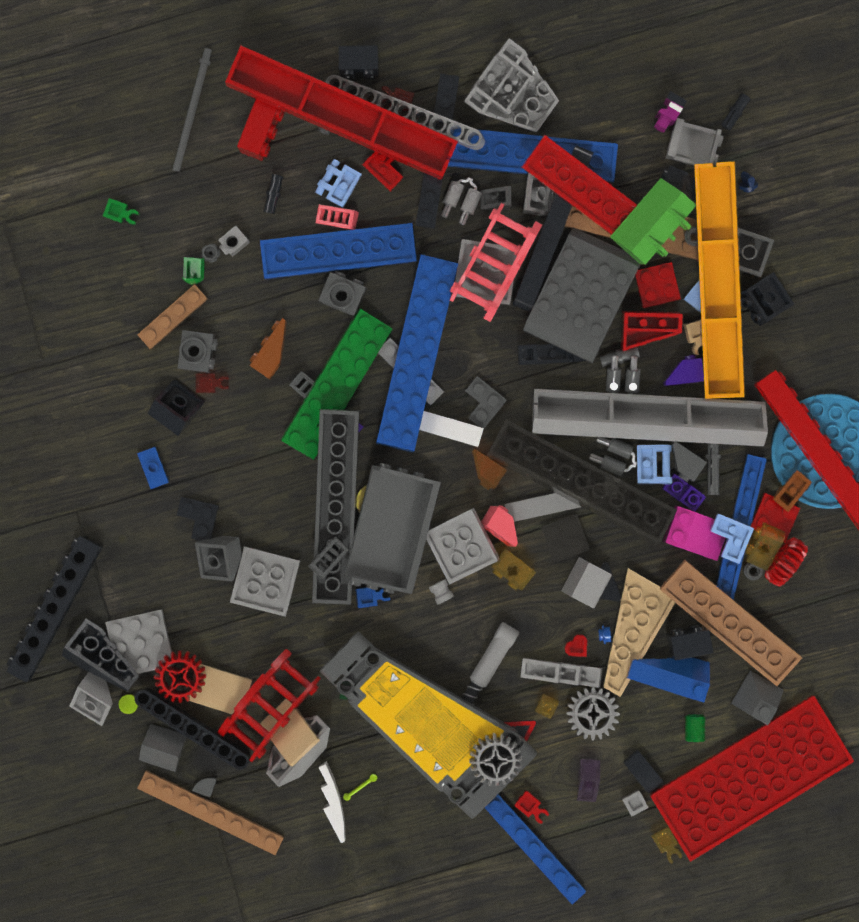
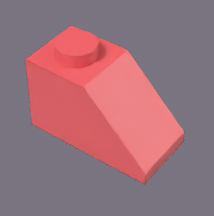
M501 505L490 506L481 521L484 529L507 546L516 547L518 541L514 519L508 514V509Z

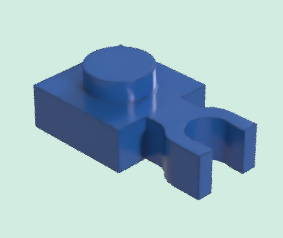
M367 587L355 589L358 608L378 606L377 600L389 601L390 597H382L384 588H381L379 591Z

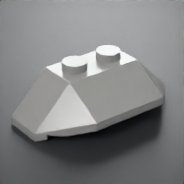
M319 716L304 718L320 741L293 767L287 763L275 745L271 749L269 767L266 774L278 787L301 777L327 748L330 728Z

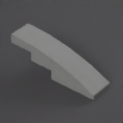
M523 658L522 678L597 688L601 684L602 668Z

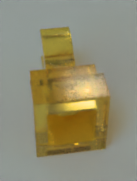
M542 694L535 712L551 719L559 701L546 694Z

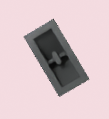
M511 186L480 190L482 193L480 197L481 210L498 209L501 203L504 204L502 210H510Z

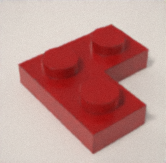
M376 151L362 164L390 192L403 179V176L390 165L394 159Z

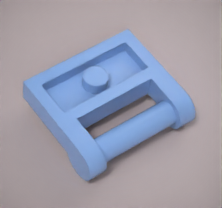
M637 445L638 484H672V477H670V452L672 451V445ZM656 452H662L663 477H657Z

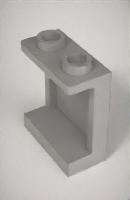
M677 118L674 122L665 159L692 166L713 163L716 166L719 154H716L717 146L721 147L723 141L722 130L700 127L685 123L684 119Z

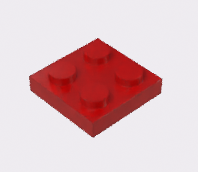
M672 262L638 270L635 279L643 309L681 299Z
M763 493L752 519L751 527L757 532L786 543L800 508L793 506L787 512L773 500L774 496Z

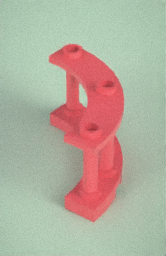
M503 203L500 204L498 209L494 208L491 212L489 219L492 221L479 246H474L469 255L472 259L460 281H455L450 290L453 293L450 301L453 302L457 294H460L475 302L487 311L484 319L489 322L494 317L542 227V224L535 221L532 228L529 226L526 228L500 214L504 207ZM496 221L523 234V237L526 238L523 246L520 244L516 245L491 232ZM487 239L514 252V255L517 257L513 265H506L482 252L481 250ZM477 258L504 272L506 278L502 285L500 283L497 285L471 271ZM468 277L494 291L493 293L496 294L494 300L491 301L489 299L487 301L463 288L462 285Z

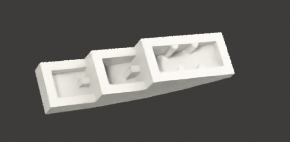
M424 411L419 430L478 447L484 428Z
M326 761L319 766L326 781L322 785L321 790L328 801L323 810L340 842L343 843L345 842L346 835L341 797L335 778Z

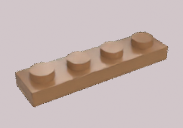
M194 284L137 335L149 349H152L206 302L208 298Z

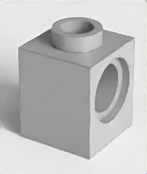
M234 226L219 239L221 243L219 248L225 255L230 254L233 257L250 242L239 228ZM237 238V245L229 247V239Z

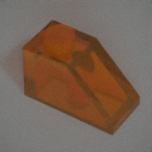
M474 449L472 453L477 477L481 480L480 485L488 490L491 487L495 489L507 469Z

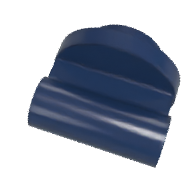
M746 171L741 173L742 182L739 183V189L746 193L753 192L758 187V182Z

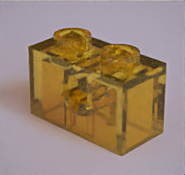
M763 522L761 528H756L753 535L755 539L752 544L749 543L747 545L745 554L747 562L768 571L785 540V532Z
M505 548L499 555L500 560L491 565L494 569L492 572L500 579L503 576L508 579L509 582L507 584L514 590L518 588L523 590L536 572ZM509 566L511 568L516 566L517 574L508 575L509 571L507 568Z

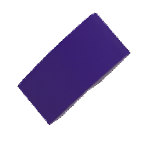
M672 473L670 476L672 477V484H664L662 489L695 512L706 496Z

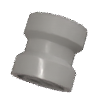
M446 579L429 587L431 593L435 595L437 605L454 597L452 591L447 587Z

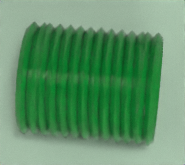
M685 715L686 741H705L706 723L704 715Z

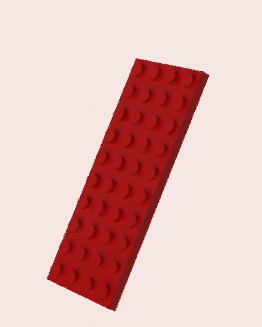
M812 695L772 719L769 725H762L651 793L650 797L691 862L850 765L854 760L817 699Z

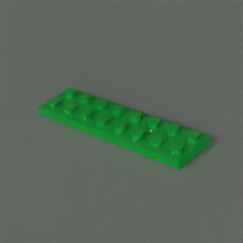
M362 309L357 311L280 439L282 442L311 459H315L318 454L320 409H345L392 331L391 327Z

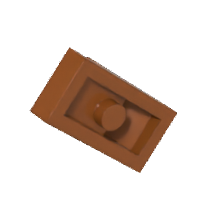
M796 470L787 482L778 488L773 500L789 512L812 482Z

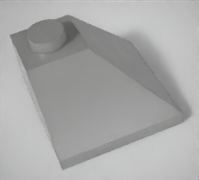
M88 672L77 687L69 706L101 726L104 724L113 705L106 680Z

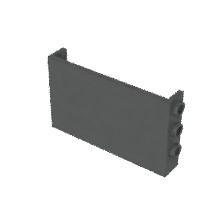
M380 463V466L372 465L343 577L350 580L349 584L361 586V583L367 584V588L378 590V587L384 588V592L392 594L395 591L412 594L441 482L424 478L425 474L413 472V475L407 474L408 470L397 467L396 471L391 470V465Z

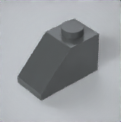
M672 441L675 470L680 473L678 477L687 483L689 480L694 482L707 462L678 442Z

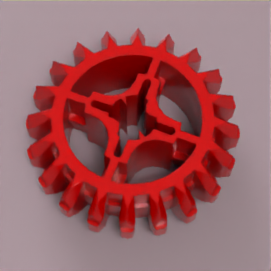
M790 538L780 547L765 571V578L778 587L784 585L804 561L808 552V546L800 539Z
M182 650L178 651V656L172 651L170 653L171 658L165 655L163 657L165 662L160 660L158 664L161 667L155 668V671L159 674L154 675V679L160 680L155 683V686H162L159 689V693L165 691L164 698H168L171 695L172 702L175 701L176 697H178L179 703H182L183 697H185L187 702L190 701V695L196 698V692H202L200 686H205L206 684L205 681L201 680L207 677V674L201 673L206 668L204 666L199 667L202 663L201 660L194 661L197 657L195 654L192 658H189V651L186 652L185 656H182ZM176 662L186 663L182 668L170 666ZM190 667H192L196 675L195 683L191 681L192 678L188 675ZM165 670L169 672L173 679L170 686L165 679ZM185 670L183 679L181 678V680L175 683L177 676ZM179 685L191 687L183 691L175 690Z

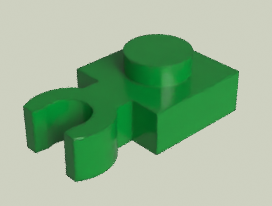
M109 198L103 217L119 223L126 219L131 225H136V222L132 221L130 216L132 214L139 215L140 213L134 209L127 211V204Z

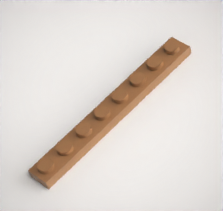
M146 770L137 788L273 855H276L284 836Z

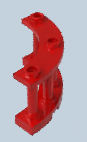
M287 649L270 665L271 668L265 674H262L235 706L234 713L231 717L228 716L217 732L222 737L228 732L230 734L233 733L252 749L254 753L249 759L251 762L257 757L260 759L266 753L265 747L280 727L284 728L290 722L289 716L309 694L312 696L319 688L317 685L321 680L319 676L311 683L289 664L288 659L292 653ZM280 669L282 671L285 670L306 688L298 698L275 679L274 675ZM266 684L268 686L271 685L292 703L284 715L261 697L260 691ZM251 702L259 704L278 721L270 732L247 713V707ZM239 719H243L264 737L260 745L255 743L237 727L238 724L236 723Z

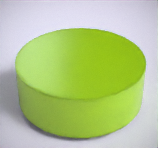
M126 694L119 700V708L123 713L131 714L137 710L138 705L135 703V695Z

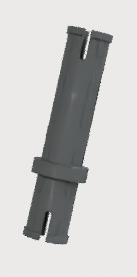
M708 443V454H706V458H708L707 495H720L719 458H721V454H719V444Z

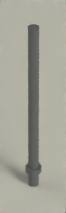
M208 48L204 49L203 56L199 60L200 67L172 169L176 172H180L207 67L211 64L209 60L212 50Z

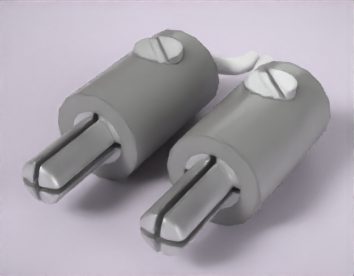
M468 177L466 180L461 179L458 182L451 181L443 199V203L446 205L441 214L442 217L447 218L451 207L456 208L464 189V185L460 183H466L469 180L474 189L469 188L460 208L463 213L459 223L465 225L469 214H474L482 193L477 191V186L472 182L473 179Z

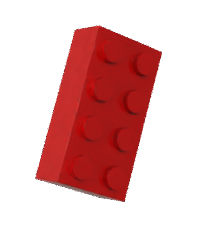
M256 99L237 145L240 152L260 161H263L264 157L267 158L271 149L269 143L271 139H275L278 131L276 129L277 123L282 121L285 112Z

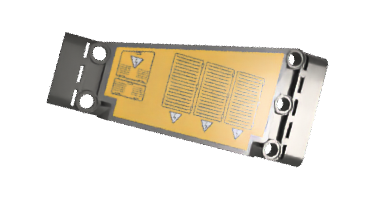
M359 631L320 669V672L338 689L339 693L348 698L347 701L433 786L440 792H444L450 801L455 803L471 819L476 817L511 782L506 778V785H503L501 780L499 781V786H495V781H492L491 786L487 784L488 779L482 783L480 781L481 776L475 777L476 771H471V766L474 764L469 763V759L475 758L470 755V751H476L473 748L474 744L480 746L479 738L485 742V735H488L489 739H493L492 734L496 733L497 739H499L500 734H504L505 741L507 735L514 734L516 739L513 742L517 743L514 749L520 748L521 752L518 755L522 756V760L518 761L521 764V768H515L518 774L538 753L516 729L375 648ZM371 653H375L379 659L376 662H371L368 656ZM349 681L352 686L349 689H343L341 683ZM492 746L486 748L480 757L490 754ZM498 746V751L501 754L511 756L506 748ZM495 751L493 762L495 763V768H497V763L499 759ZM511 762L502 765L500 767V773L504 772L510 766ZM488 766V768L484 769L485 771L493 774V768L491 766ZM454 789L462 791L459 796H453L451 792Z

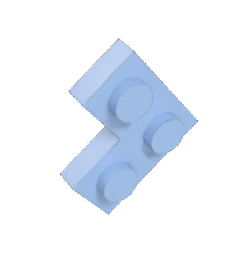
M717 513L710 532L727 538L721 557L740 564L754 528Z

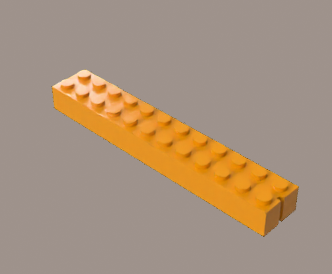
M735 162L716 163L717 167H714L713 163L695 164L705 399L745 396Z

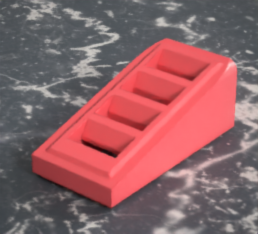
M319 204L315 223L355 230L359 212ZM325 210H328L327 219L324 221ZM333 211H335L334 222H331ZM343 213L342 223H339L340 215Z

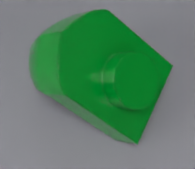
M184 257L182 279L186 283L194 285L203 281L204 258Z

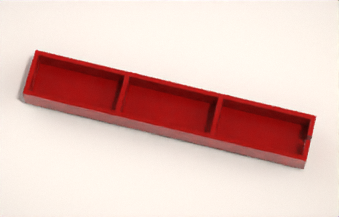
M240 46L225 81L227 87L440 180L444 176L449 160L458 143L455 139L243 46Z

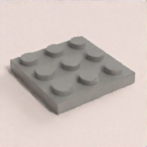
M462 239L456 282L460 281L472 259L469 256L474 246L478 247L480 242ZM485 243L481 250L506 265H513L517 257L514 255V252L498 244ZM478 258L471 271L497 285L498 283L502 285L506 278L503 271ZM468 277L462 285L463 288L487 301L489 299L493 301L496 296L493 293L494 291ZM513 282L501 304L510 305ZM457 294V296H456V297H459V298H465V297L461 296L460 294Z
M474 508L428 531L426 540L449 585L500 560Z
M244 546L230 603L286 617L300 560Z
M163 609L105 622L109 640L115 644L123 658H126L138 674L161 667L158 662L160 660L165 662L163 658L165 655L171 658L170 653L172 649Z

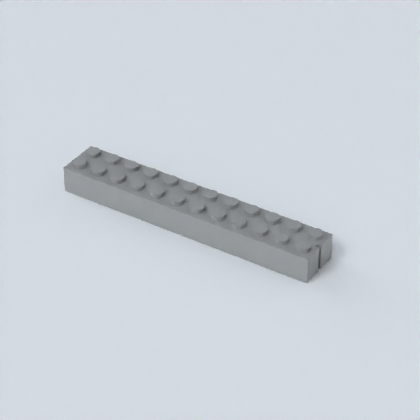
M534 389L532 433L748 446H764L768 434L766 402Z

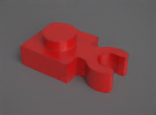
M527 790L514 803V806L528 818L533 814L535 820L540 824L543 823L539 818L540 813L549 816V812L545 808L538 807L541 802Z

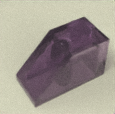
M581 759L577 801L596 802L600 784V761Z

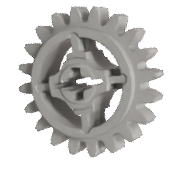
M585 687L584 694L577 691L578 698L571 697L574 704H567L572 709L566 712L567 715L572 716L567 720L568 723L574 722L571 729L578 728L576 732L578 736L583 732V738L586 739L590 735L592 741H594L595 735H598L600 739H602V733L609 736L608 729L615 730L612 723H619L614 718L620 715L619 712L614 711L619 705L612 704L615 698L611 697L608 699L610 693L607 691L602 694L603 689L601 687L598 692H596L594 687L591 688V692H588ZM589 699L587 707L579 709L580 705ZM597 699L602 700L607 705L608 710L599 708ZM594 707L595 711L598 714H595L592 720V717L588 713L592 712V709ZM578 717L586 718L589 722V728L583 726L579 722ZM607 717L605 723L597 727L598 721Z

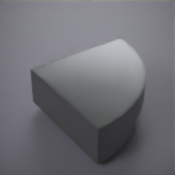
M208 777L200 780L192 791L211 797L217 778Z

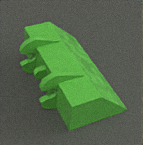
M660 178L610 237L639 264L646 265L655 253L662 257L668 255V252L662 245L668 238L673 242L675 241L676 237L672 233L678 226L684 230L691 228V225L685 218L696 207V204L683 192Z

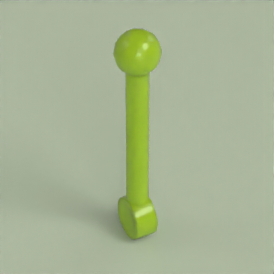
M371 774L370 778L350 793H345L343 795L344 800H350L352 795L367 784L375 782L377 775Z

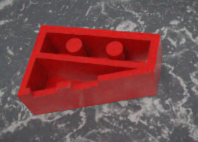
M622 311L621 350L626 351L653 341L681 334L683 314L681 312Z

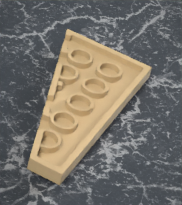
M627 568L603 684L604 688L621 697L630 681L627 675L632 659H643L675 604L671 598L660 590V586Z

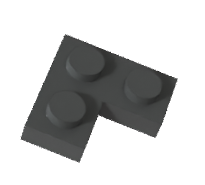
M478 376L465 391L480 403L468 419L481 428L487 426L507 401Z

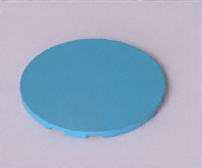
M821 394L801 400L799 403H803L807 407L809 417L811 419L814 418L820 426L819 431L822 435H827L831 441L830 446L834 451L837 450L843 458L841 460L842 463L850 467L854 473L852 477L858 482L859 402L837 394ZM779 421L771 441V462L780 484L783 486L791 475L798 470L812 482L798 499L800 502L816 508H842Z

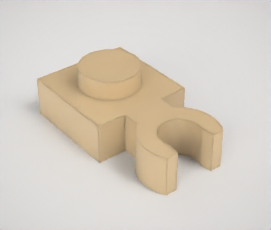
M701 319L683 324L688 343H694L692 347L694 355H699L698 348L700 346L703 348Z

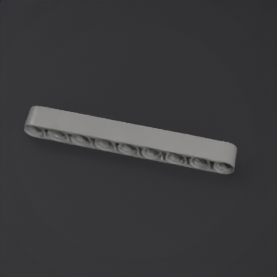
M331 75L326 80V83L332 86L336 82H340L338 88L348 93L352 89H357L355 96L366 101L369 96L374 95V100L371 103L384 108L387 102H391V107L387 110L400 116L401 112L407 108L409 113L402 117L458 141L457 144L473 150H480L485 145L484 136L475 128L337 75ZM422 115H426V120L423 123H419V118ZM439 122H444L443 128L436 130V125ZM456 129H461V134L454 137L453 132ZM476 135L479 136L478 142L472 144L471 138Z

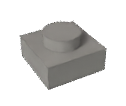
M639 789L622 798L631 817L648 808Z

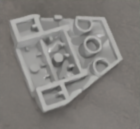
M509 38L473 85L464 102L480 114L537 132L559 100L547 82L542 79L537 67L533 66L527 57L526 51Z

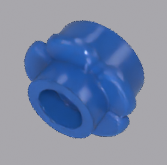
M602 625V629H599V640L603 641L604 644L611 642L610 627Z

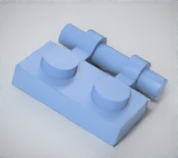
M333 159L331 164H328L326 167V173L322 180L318 181L315 193L322 196L324 190L329 191L326 199L344 208L362 174L347 165H344L341 171L338 170L337 167L340 162ZM335 175L337 179L334 185L331 186L328 183L332 176Z

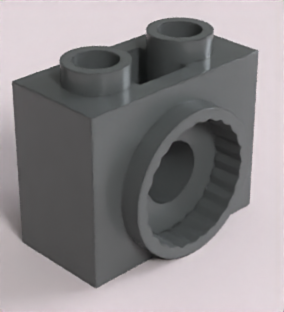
M338 271L335 274L330 272L318 301L354 317L366 292V287L363 286L364 283L357 279H353V281L345 279L346 275ZM339 292L347 293L345 301L337 300Z
M183 330L179 349L178 369L210 373L211 369L214 370L215 358H213V350L216 351L218 339H215V335ZM192 347L199 348V354L196 357H192L190 354Z

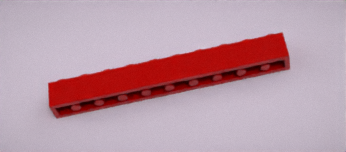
M774 370L756 382L754 386L859 530V481L856 482L852 477L854 473L850 467L842 463L841 460L843 458L837 450L834 451L830 446L831 441L827 435H822L819 431L820 426L814 418L811 419L809 417L807 407L803 403L800 404L796 399L798 395L795 390L786 385L785 376L780 371Z

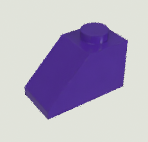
M696 355L685 356V360L680 361L663 382L664 386L703 382L702 358H696Z

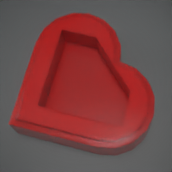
M577 634L573 637L572 641L565 644V652L569 656L587 657V639L584 635Z

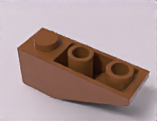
M283 318L281 321L277 320L271 328L273 330L270 337L266 336L261 343L263 347L259 353L255 352L250 359L252 362L250 366L270 380L282 362L287 321Z

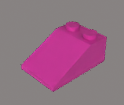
M675 506L663 542L717 561L725 537L710 532L715 519Z

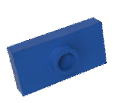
M156 447L137 453L150 489L169 483Z

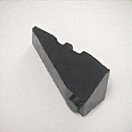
M87 618L63 649L62 656L127 692L139 677L126 658H123L115 644L111 643L103 629Z

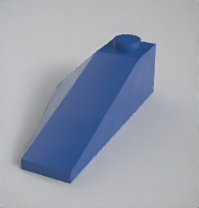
M693 657L674 660L673 658L632 659L627 678L690 699L705 702L710 686V663Z

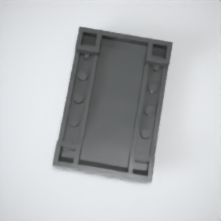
M573 228L542 288L523 331L593 364L641 264L626 251Z

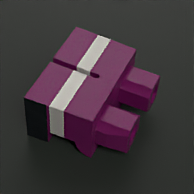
M670 91L663 103L667 106V109L658 111L655 116L658 118V121L654 128L664 133L668 125L672 127L687 100Z

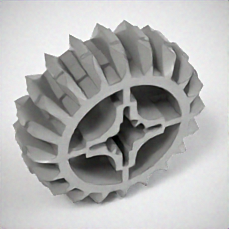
M496 733L492 734L493 739H489V736L485 735L486 741L484 742L479 738L480 746L474 744L473 748L476 751H470V755L475 757L469 759V763L474 764L471 766V771H476L474 774L476 778L481 776L480 781L482 783L488 779L487 784L491 786L492 781H495V786H499V781L501 780L503 785H506V778L512 781L513 777L511 774L518 775V771L515 768H521V764L518 763V761L522 760V756L518 755L521 752L520 748L514 749L517 746L516 742L509 744L511 742L510 737H507L504 741V734H500L499 739L496 738ZM492 746L490 754L480 757L486 748ZM498 746L506 748L511 756L501 754L498 751ZM495 751L499 759L497 768H495V763L491 760L495 756ZM511 762L510 766L500 773V767ZM480 764L491 766L493 774L485 771Z

